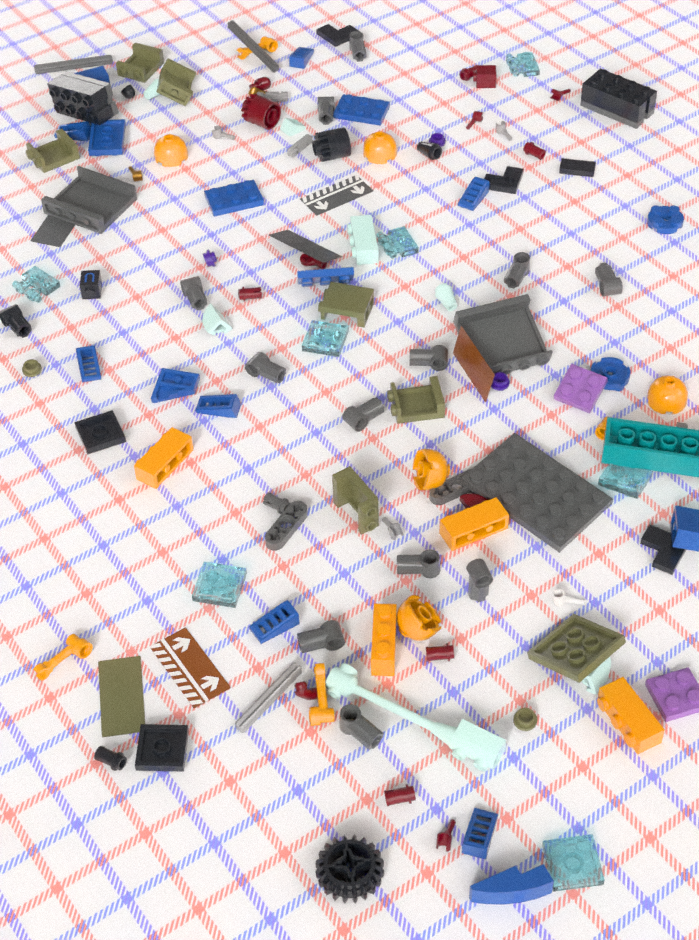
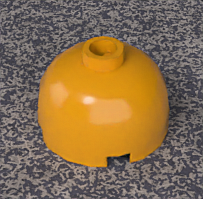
M382 131L372 133L364 142L363 156L364 158L366 156L371 163L385 164L387 160L391 159L392 161L397 156L396 142L388 133Z
M172 134L159 138L154 146L155 161L157 163L159 161L165 167L181 165V161L184 159L186 161L188 158V150L184 140Z
M668 375L661 376L655 379L648 389V405L660 414H666V412L677 414L686 407L688 390L684 382L679 378Z
M421 449L416 452L413 462V470H417V476H413L416 488L418 490H430L443 485L450 474V466L447 464L442 453L433 449Z
M411 595L398 609L396 618L399 631L404 637L416 641H424L441 630L442 626L439 627L438 625L441 619L431 604L427 601L423 604L419 601L421 597Z

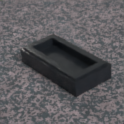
M561 158L559 173L594 177L596 162Z

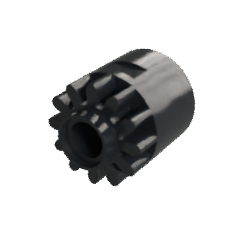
M345 127L315 133L312 148L314 155L318 156L320 161L325 162L351 155L350 138Z

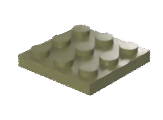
M572 614L531 648L527 654L530 660L580 683L623 646L626 640L625 636Z

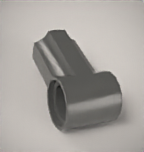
M353 31L349 35V48L353 59L357 62L363 61L367 54L363 33Z
M334 96L318 97L319 121L323 125H329L333 121Z
M518 252L514 255L513 263L504 277V283L509 288L519 287L523 278L529 274V254Z
M600 263L595 268V274L599 281L601 295L622 294L623 286L620 277L615 276L610 265Z
M199 276L181 280L180 285L184 297L187 296L191 307L196 310L204 309L205 305H207V299Z
M436 345L431 349H410V366H431L435 371H443L448 366V349L443 345Z
M257 352L245 364V370L252 377L261 375L279 384L284 380L286 368L271 362L263 352Z
M377 397L372 398L357 408L355 406L348 407L344 411L342 419L355 431L360 432L365 429L370 420L384 412V406L380 399Z
M429 549L423 551L420 555H397V574H422L426 578H435L440 574L439 553Z
M479 558L469 562L466 567L469 574L468 595L471 600H476L477 602L485 601L486 596L489 594V585L493 582V577L485 561Z
M335 620L323 623L318 629L297 633L298 644L302 653L322 648L335 651L345 645L339 622Z
M348 704L340 710V730L346 735H352L367 749H374L383 738L384 733L361 715V710L358 706Z

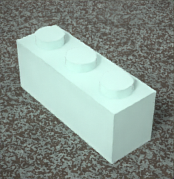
M372 215L350 216V224H347L350 246H353L351 247L352 258H356L357 265L378 263V245Z

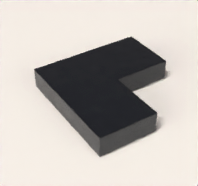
M330 24L316 29V34L337 47L349 41L351 32L359 30L351 25L337 30Z
M507 166L503 176L486 174L484 179L490 182L489 190L516 194L524 169Z
M653 525L648 526L641 538L640 544L659 551L652 563V567L673 575L686 549L672 547L671 533Z

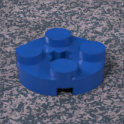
M675 205L670 207L652 206L647 218L649 228L657 229L656 232L660 234L676 233L677 229L683 227L684 216L680 212V208Z
M614 357L601 358L600 362L596 363L595 361L592 364V372L608 378V382L604 387L605 390L620 392L628 384L631 371L629 366L623 365L624 361Z

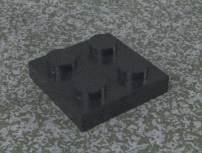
M113 410L74 422L87 455L126 442L125 435Z
M141 724L135 760L136 771L184 772L189 734L188 725Z

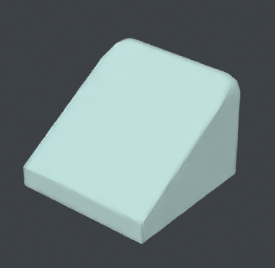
M284 118L280 129L288 136H293L304 131L306 127L296 119Z

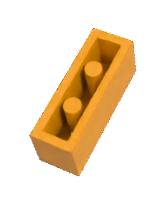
M171 427L154 446L149 448L148 452L141 459L136 461L134 465L136 479L157 489L193 451L192 436Z
M496 497L440 519L439 534L450 550L453 551L508 529L509 514Z
M374 603L371 676H394L397 604Z
M624 677L599 688L597 699L599 708L607 713L613 727L617 730L619 729L630 748H633L637 754H640L662 743L665 729Z

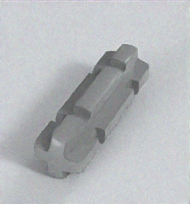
M257 92V95L275 102H279V100L281 102L288 101V92Z
M309 134L303 136L287 149L288 156L295 157L312 143L313 137Z

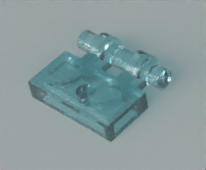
M532 52L517 54V58L510 53L506 55V63L510 66L509 70L515 77L519 76V74H523L524 77L540 75L539 66Z
M405 226L388 230V236L382 231L377 233L379 244L384 247L386 255L392 259L398 253L401 257L419 253V247Z
M36 266L21 275V282L15 280L12 283V286L16 288L18 293L25 294L29 300L36 301L37 303L42 300L39 294L43 293L48 296L60 287V282Z

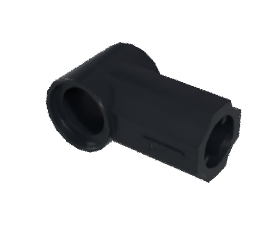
M17 304L0 311L1 322L5 327L9 326L17 337L24 338L29 335L32 330L31 325L23 317L22 311Z

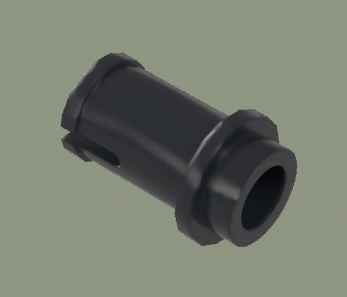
M99 746L94 755L95 760L111 766V769L114 771L122 770L127 761L122 752L116 753L104 746Z

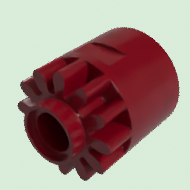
M251 93L250 97H246L242 104L241 111L244 113L241 117L245 121L256 124L266 130L273 129L280 119V104L260 95Z

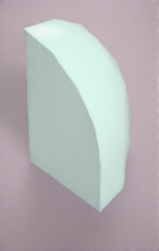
M210 303L205 309L202 318L206 331L216 335L215 333L224 332L225 334L233 328L226 318Z
M611 657L606 659L582 680V683L588 686L586 689L588 692L597 695L599 688L605 685L611 670Z

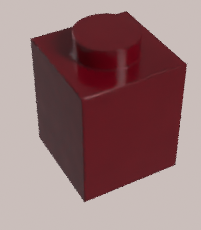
M476 65V72H473V82H476V88H496V65Z

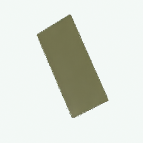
M141 656L99 661L102 737L139 733L140 725L145 724Z

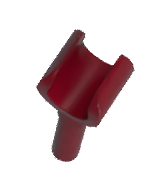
M552 89L551 93L553 95L550 98L559 101L563 95L570 93L571 90L558 91Z
M473 112L472 119L470 123L466 126L467 130H469L476 121H483V112Z
M450 820L446 830L437 834L436 849L443 845L446 846V852L451 850V833L456 824L455 820Z

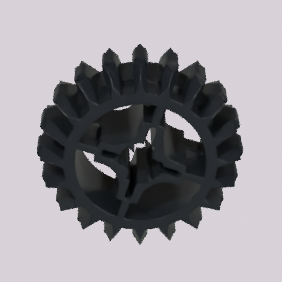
M344 834L342 841H338L334 837L333 845L326 843L324 846L325 851L320 850L318 854L319 859L315 863L317 868L315 871L316 878L319 879L318 884L320 888H324L326 896L333 893L335 901L342 897L344 903L348 901V898H352L356 904L357 897L361 896L366 900L367 892L374 895L376 887H380L381 878L384 876V860L381 858V852L375 850L373 842L367 844L365 837L358 841L355 834L352 839H347ZM347 862H349L350 868L352 869V875H350V870L348 869ZM365 876L361 880L357 881L359 877Z

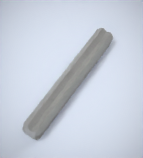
M292 663L235 722L236 729L242 733L246 732L302 673L301 666L297 663Z

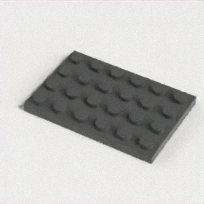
M516 433L511 435L461 478V484L468 485L469 489L475 494L483 496L487 500L497 497L508 512L509 518L559 553L610 507L613 502V498Z

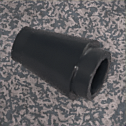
M421 141L417 145V150L430 160H437L442 154V148L437 143Z

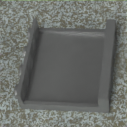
M77 166V178L54 199L48 196H44L41 199L43 212L49 216L102 234L137 200L136 187L133 184Z
M528 294L456 311L453 322L458 334L462 326L494 374L501 372L507 375L515 370H526L535 365L542 366L550 361L553 352L552 350L547 351L529 309L531 300Z

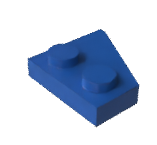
M162 368L151 396L152 403L195 394L200 381V375Z

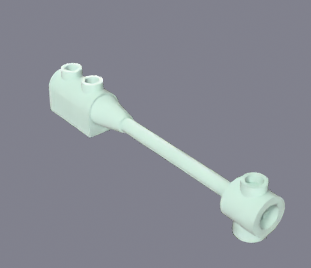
M342 663L340 667H334L329 673L326 680V688L329 689L327 693L331 697L339 700L341 696L348 698L354 693L430 730L432 734L446 743L453 750L451 754L456 759L464 761L468 757L474 760L473 766L480 771L485 772L488 767L494 770L506 750L505 739L464 719L461 720L458 727L433 722L359 686L356 676L358 672L346 663Z

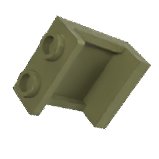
M135 42L132 45L133 54L125 62H116L117 74L121 77L145 83L164 64L163 50Z
M168 58L161 69L156 92L186 106L193 95L191 85L196 72Z
M63 129L56 131L57 140L34 148L29 142L26 143L27 150L25 152L28 159L32 160L36 168H40L43 173L80 159L78 145Z
M330 282L328 289L324 291L323 301H320L318 305L321 319L325 320L328 313L357 318V326L365 328L374 305V289Z
M437 376L429 377V385L396 389L395 383H390L387 397L388 402H392L391 414L396 417L397 424L445 418V402Z
M351 466L333 474V503L337 508L347 503L353 507L358 513V531L361 535L378 527V497Z

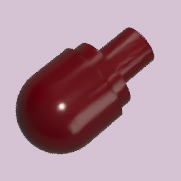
M261 77L256 79L253 84H250L249 88L254 86L264 91L270 88L271 81L268 77Z

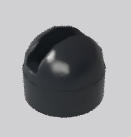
M131 84L121 91L125 98L131 99L135 96V90Z

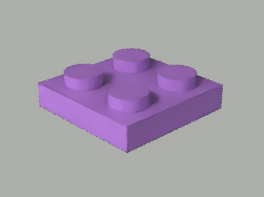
M571 364L554 394V399L591 413L608 382V378Z
M689 667L646 680L645 686L665 722L699 713V684Z

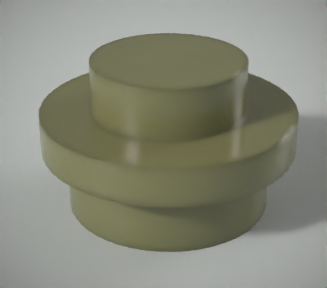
M34 359L25 361L22 367V372L27 377H35L42 371L41 364Z
M521 708L514 714L513 722L519 730L530 731L537 725V716L533 710Z

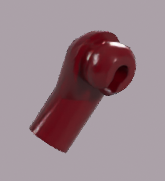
M306 254L300 256V262L304 266H317L320 269L327 267V262L322 263Z
M305 681L295 683L296 691L294 692L297 697L305 700L318 699L316 687L307 689Z

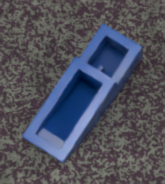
M544 864L522 874L516 866H513L471 885L469 899L473 903L505 905L522 903L551 894L554 880Z

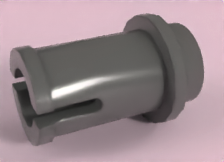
M270 492L263 498L265 500L263 504L277 510L279 514H282L290 504L288 499H281Z

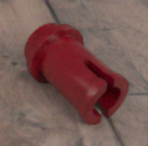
M476 65L468 69L463 68L459 74L460 78L465 81L472 78L473 72H476Z
M527 142L524 145L523 151L526 155L530 154L539 160L545 157L546 150L534 145L533 142Z
M242 287V289H238L239 300L245 302L246 299H262L261 287Z
M446 643V646L426 647L427 662L448 659L449 662L450 659H455L453 645Z
M405 784L406 787L385 790L387 807L405 802L412 804L411 801L416 800L414 787Z

